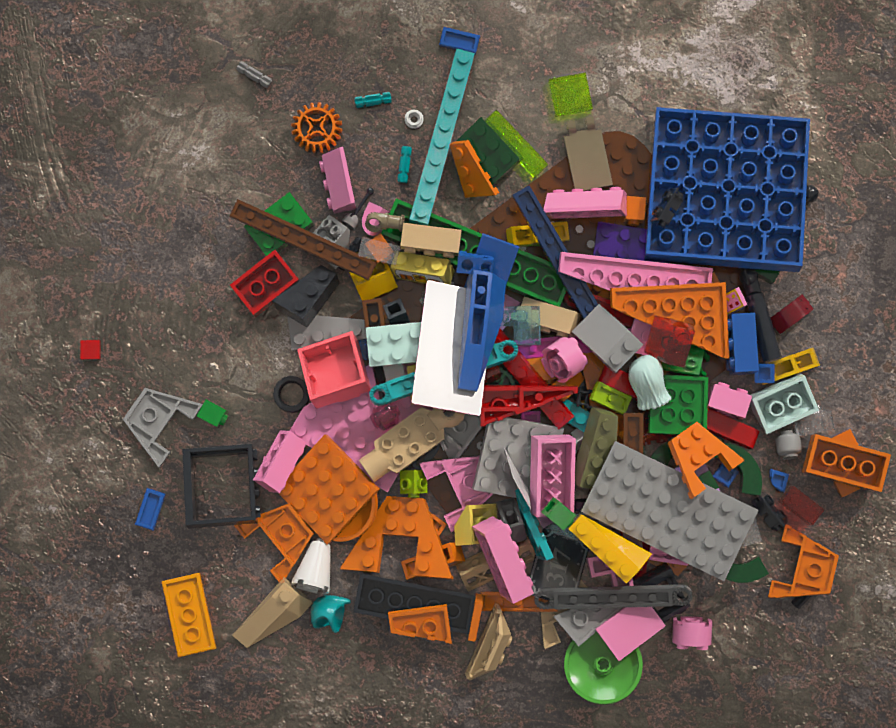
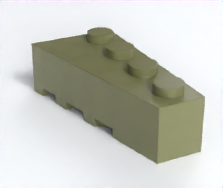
M596 407L591 408L575 463V484L579 487L593 488L614 442L617 441L618 416L610 410Z

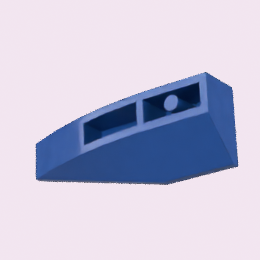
M473 270L467 277L457 389L478 391L503 320L506 281L491 272Z

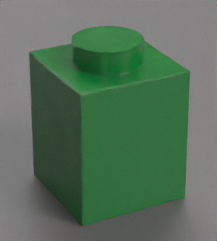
M207 399L197 414V417L218 428L221 425L224 426L229 418L227 410Z
M554 497L541 511L542 514L563 531L572 525L576 516Z

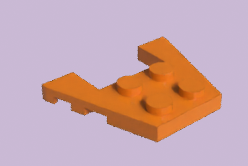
M698 422L668 442L675 463L680 467L683 474L681 477L684 484H687L690 499H693L706 489L694 471L717 455L728 471H731L744 461L742 457Z
M290 503L262 513L261 517L258 518V523L234 525L244 539L261 527L285 558L270 570L278 582L283 577L287 578L314 535V531L300 517Z
M786 524L781 542L801 547L793 584L790 585L772 580L768 598L830 595L839 555Z

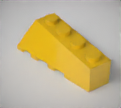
M582 514L568 527L579 540L626 584L652 555V553Z

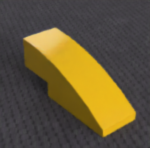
M552 222L561 241H569L567 222ZM529 225L513 226L506 229L507 242L520 247L540 245Z
M814 348L767 363L775 364V381L820 366Z

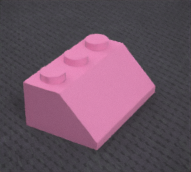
M339 147L323 154V161H319L321 173L325 172L326 179L323 180L325 191L329 190L330 198H327L328 207L333 209L334 214L356 210L343 147Z

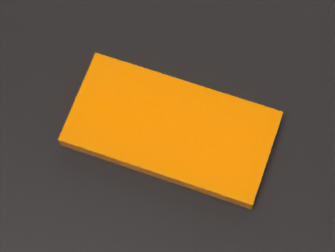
M196 573L162 581L177 656L183 657L216 649L201 574Z

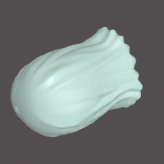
M644 355L634 360L629 367V381L637 396V407L639 410L644 411L664 406L671 400V396L668 394L664 384L663 367L660 361L651 355Z

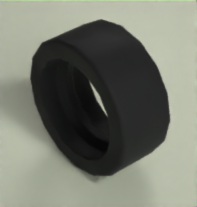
M284 377L274 387V401L285 412H299L310 401L306 383L299 377ZM290 383L299 385L303 391L301 402L294 406L285 404L280 396L282 388Z

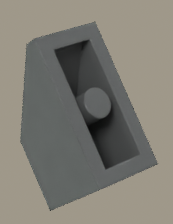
M512 497L496 502L501 521L505 524L507 523L512 531L510 535L512 541L520 542L527 540L524 523L515 498Z

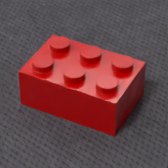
M274 250L231 283L230 286L256 318L274 304L272 301L274 298L298 282L299 279L278 252Z

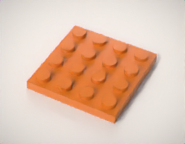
M325 434L295 466L294 471L286 481V486L278 494L288 504L290 503L300 517L326 544H330L380 488Z

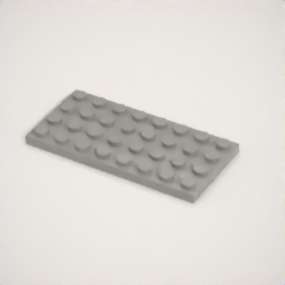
M615 441L581 512L725 581L758 513V509L704 483L703 485L706 489L693 499H690L688 496L689 490L687 484H684L681 477L683 474Z

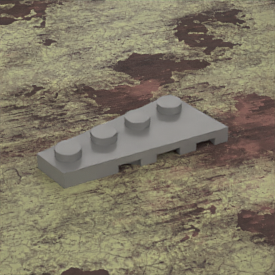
M316 315L306 328L288 317L292 351H297V349L353 331L358 341L367 340L365 320Z

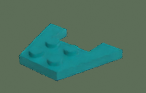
M516 489L515 494L526 534L537 558L546 561L554 558L544 533L539 532L537 517L532 516L519 489Z

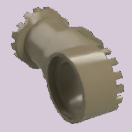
M371 212L366 218L365 227L371 232H378L381 229L387 230V228L399 229L402 232L405 215L395 216L389 215L386 212L385 214ZM371 219H376L379 221L380 224L374 226L371 225L369 221Z

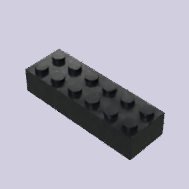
M361 573L353 612L389 619L388 612L447 604L450 631L469 634L476 595Z

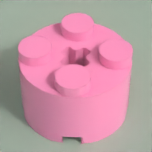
M562 337L545 348L541 353L543 354L541 362L545 371L550 377L553 378L555 376L559 380L557 381L560 383L568 381L581 372L588 363L586 356L583 355L578 347L577 340L573 337Z
M681 616L680 620H677L674 617L672 642L677 645L678 649H688V646H692L698 650H708V646L711 645L712 620L707 618V622L702 621L703 617Z

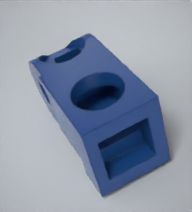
M459 251L456 273L470 274L473 270L493 273L494 257Z

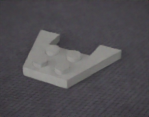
M144 388L123 418V421L160 468L171 452L155 442L177 410L191 420H194L203 404Z

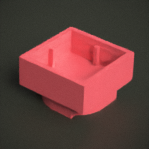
M353 331L297 349L309 398L316 409L335 402H343L359 397L360 394L371 390L359 342Z

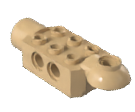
M421 407L374 441L375 449L362 457L359 462L374 482L390 471L398 474L444 441V428H453L463 421L465 414L455 412L453 416L447 417L444 415L443 409L433 408L430 411Z

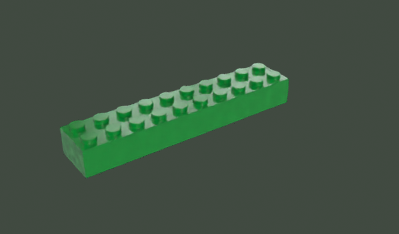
M395 199L389 215H405L404 223L415 224L409 222L413 205ZM431 213L428 226L461 230L459 251L476 254L482 237L481 233ZM387 228V230H382L381 234L385 239L401 245L402 232L399 229ZM520 249L518 250L506 289L527 298L560 307L567 290L551 263ZM435 253V256H430L448 259L452 266L457 268L458 256L454 255V258H445L443 254Z

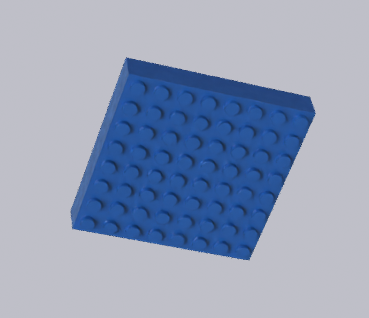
M656 107L644 260L800 272L803 266L810 119ZM679 188L677 192H681L684 195V200L677 211L670 208V211L675 215L669 225L662 228L658 225L659 221L650 222L653 210L663 200L662 195L668 189Z

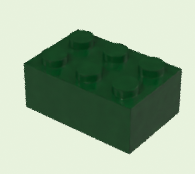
M480 117L457 140H469L480 159L479 164L483 171L488 172L491 177L489 181L492 185H497L524 159L486 117Z

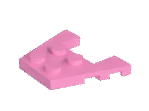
M479 455L419 463L427 480L446 472L461 504V508L443 515L451 532L454 531V526L467 505H482L493 495L492 493L472 489Z

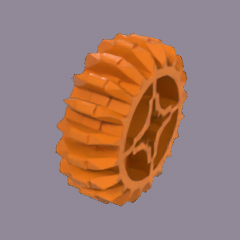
M318 102L317 107L310 103V109L304 105V112L301 110L297 111L300 117H293V120L298 123L291 124V127L295 128V130L291 131L292 135H297L294 141H300L299 147L305 146L306 152L312 148L313 154H316L318 148L320 153H324V147L330 151L329 144L331 143L333 146H336L337 144L334 139H341L336 133H342L343 131L342 128H339L342 125V121H336L340 118L339 114L333 115L335 113L334 108L328 111V104H325L322 108L321 102ZM315 114L324 115L323 117L321 116L319 119H313L309 117ZM328 120L332 122L330 135L324 129ZM304 121L309 126L305 137L301 131ZM313 125H320L321 131H314ZM315 137H321L325 139L320 142L310 141V139L313 140Z

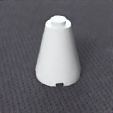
M320 538L311 542L292 579V586L297 584L296 588L307 592L317 593L318 590H323L322 594H329L331 546L329 544H326Z

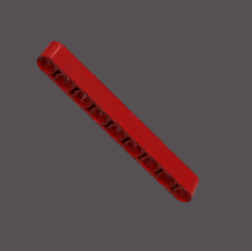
M604 365L598 381L637 401V396L629 381V374L622 370L613 373ZM708 408L707 430L710 433L753 450L760 433L759 430Z

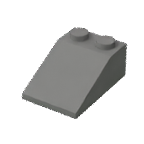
M600 304L572 331L613 373H616L643 346L624 325Z

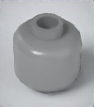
M792 430L782 431L781 435L775 439L777 454L783 457L784 460L796 459L802 452L801 438L798 434L793 433Z

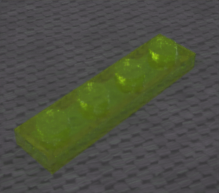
M497 110L487 118L521 154L524 159L520 164L533 178L548 166V163Z

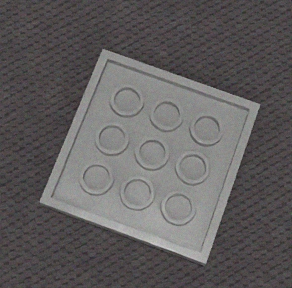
M506 417L503 420L487 424L472 489L516 498L515 490L519 488L513 479L506 450L530 496L531 436L563 435L564 428L558 430L553 425Z

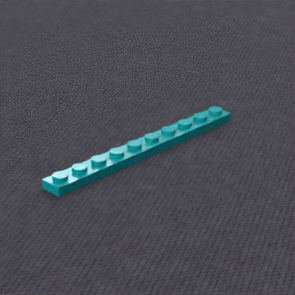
M456 49L409 222L425 226L429 224L475 53Z

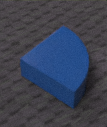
M770 469L769 478L771 484L775 489L784 493L789 474Z

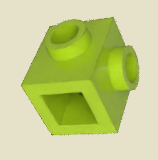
M404 470L400 472V494H408V498L420 497V493H427V479L423 470Z

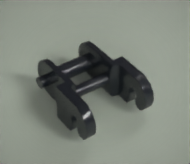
M579 388L577 400L573 404H576V407L583 405L585 409L591 410L592 406L587 404L588 394L592 393L593 390L581 391L582 389ZM582 394H585L584 403L580 402Z

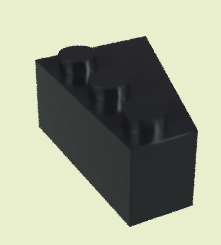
M320 265L272 301L278 311L307 328L338 287L340 281L335 272Z

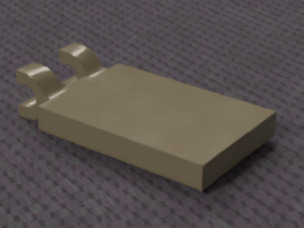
M586 118V130L576 131L575 120L568 121L566 127L569 136L563 139L574 189L590 191L591 188L613 186L601 129L595 130L594 118Z

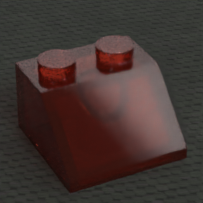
M655 315L644 352L666 364L684 368L695 334L693 324Z

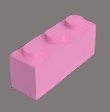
M280 430L253 481L269 492L280 493L286 486L289 475L294 471L298 458L303 454L306 442L291 431Z

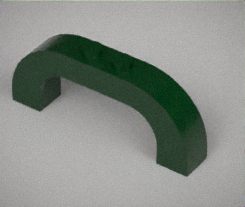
M669 441L657 447L650 455V458L667 466L673 458L668 445ZM724 443L744 460L736 466L740 473L739 493L761 496L762 476L755 459L743 448Z
M709 470L698 476L702 483L714 489L719 488ZM757 555L747 562L733 563L726 579L732 582L748 583L759 580L769 573Z

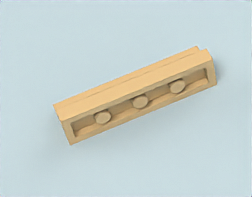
M528 537L527 540L516 542L519 548V552H517L519 558H522L525 564L534 561L535 551ZM530 550V555L524 558L520 557L522 553ZM483 552L465 559L466 561L455 565L468 592L494 580L492 573L485 574L489 566ZM474 576L477 577L476 581L468 584L467 579Z

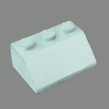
M800 373L751 394L750 406L766 434L819 411L806 377Z

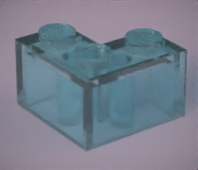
M540 306L504 307L501 326H513L514 342L517 345H541Z

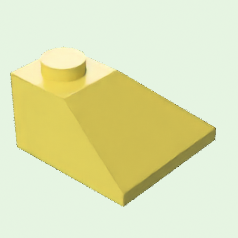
M496 504L467 505L454 526L456 546L479 544L472 526L492 516L497 518Z

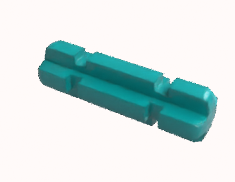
M385 92L383 95L378 93L365 95L363 98L362 96L355 97L354 101L356 108L364 107L363 105L367 107L380 105L382 102L384 104L391 103L392 99L391 93Z
M402 146L400 174H398L397 181L403 184L408 182L407 173H409L412 148L409 146Z

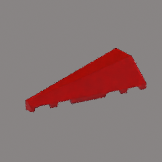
M484 385L481 414L479 416L480 426H486L489 423L500 421L506 417L540 407L571 394L578 393V386Z

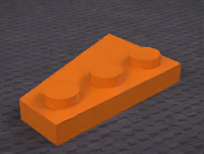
M469 140L456 141L449 144L465 198L497 195L499 193L496 187L493 188L489 181L491 177L488 172L483 171L479 164L480 159Z
M447 604L388 612L391 633L410 637H422L432 641L439 640L452 644Z

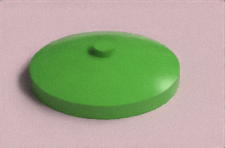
M596 631L580 646H577L572 640L566 651L564 669L566 678L577 695L594 704L609 705L624 700L636 689L642 676L643 662L639 647L618 661Z

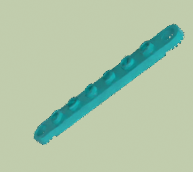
M505 340L497 344L495 343L486 369L516 358L518 354L516 342ZM511 346L514 351L508 355L503 352V348ZM415 372L373 387L369 393L371 402L374 405L382 406L411 396ZM377 391L384 392L385 397L382 400L375 399L374 394Z

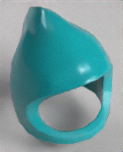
M334 595L319 596L311 605L310 614L313 627L319 629L330 626L332 631L337 633L343 622L344 605L350 604L351 600Z

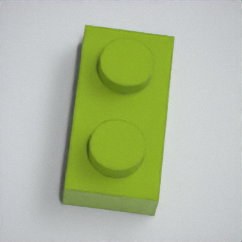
M596 381L589 399L616 413L624 415L632 397L600 381Z

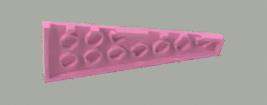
M560 252L558 272L609 291L610 288L711 283L713 268L566 252Z

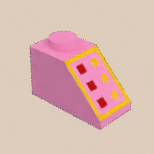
M739 287L726 293L727 316L747 305Z

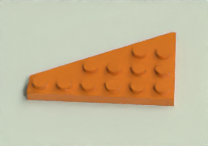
M726 282L610 288L611 308L719 357L729 358Z

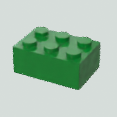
M290 192L265 210V212L307 231L314 226L312 220ZM248 225L244 226L265 256L274 250L279 253L289 245Z

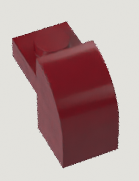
M801 294L771 317L772 324L778 333L781 334L809 314L813 307L804 295Z

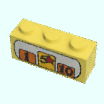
M396 251L390 267L396 279L426 283L429 280L450 285L455 272L448 259Z

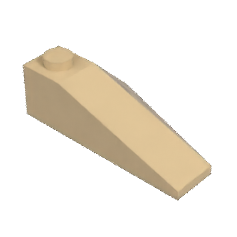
M283 577L232 636L248 648L301 617L313 601Z

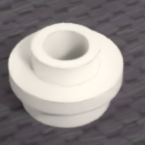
M418 110L408 111L405 115V124L411 129L419 128L423 124L422 113ZM416 117L418 120L413 123L410 119Z

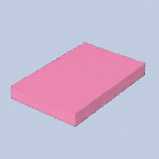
M623 607L595 628V630L616 659L620 661L666 625L652 607Z

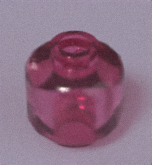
M391 403L376 406L372 409L370 419L375 428L387 430L398 424L400 411L396 405Z

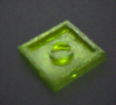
M586 72L548 80L555 117L593 110Z

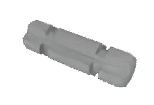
M242 61L238 64L236 68L238 72L245 73V76L257 83L260 82L265 88L270 86L271 78L266 75L263 76V73L251 66L248 67V64Z

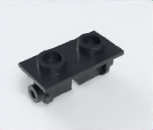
M679 188L668 189L662 195L663 200L653 210L650 222L659 221L658 225L662 228L669 225L675 215L670 211V208L677 211L684 200V195L681 192H677Z
M762 492L761 496H759L760 499L756 497L751 501L753 503L752 506L758 509L760 516L766 512L768 513V516L763 520L772 530L774 529L777 532L788 522L786 520L787 516L781 509L778 510L775 507L774 500L770 495H765Z

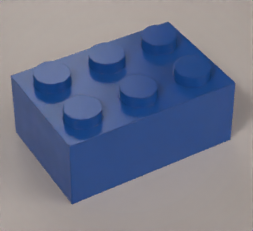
M755 313L731 314L727 317L729 358L726 360V371H729L730 375L754 374L759 371Z

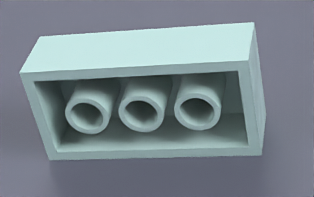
M421 322L367 327L369 366L378 367L416 363Z

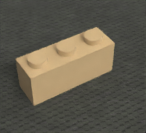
M403 223L400 246L406 253L422 251L424 255L435 256V253L443 254L445 258H454V255H459L461 230Z
M524 297L517 319L522 322V326L532 329L533 326L539 327V331L550 334V331L556 332V335L561 338H568V336L575 338L572 331L580 323L582 316L569 309Z

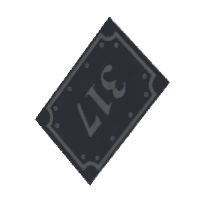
M546 526L542 532L546 537L554 558L546 561L538 559L535 554L529 575L533 582L532 590L534 594L532 596H535L538 590L545 588H579L589 548L574 534ZM546 595L539 597L548 601L550 600Z

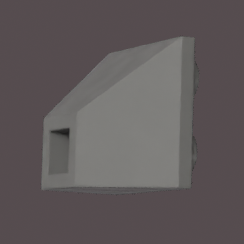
M329 215L321 222L313 234L349 250V228ZM325 261L327 264H329V265H330L331 267H333L334 269H336V268L338 267V266H336V265H333V264H331V263Z

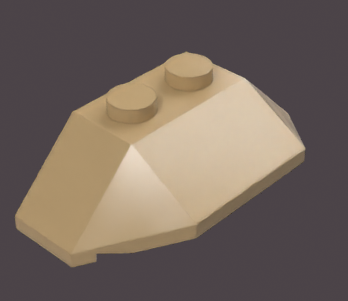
M495 603L466 669L465 675L468 680L496 670L498 664L501 665L503 662L505 648L509 647L512 641L511 632L499 604Z

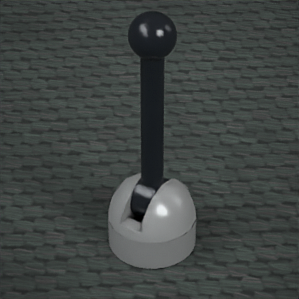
M367 188L366 195L354 213L344 216L341 222L345 226L353 230L358 224L357 214L368 197L374 193L373 188Z

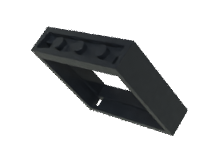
M252 444L182 449L185 524L188 529L258 523V518L261 517V508L257 506V499L260 498V489L256 487V482L253 481L258 472V468H255L258 452ZM248 454L251 516L196 521L193 458Z

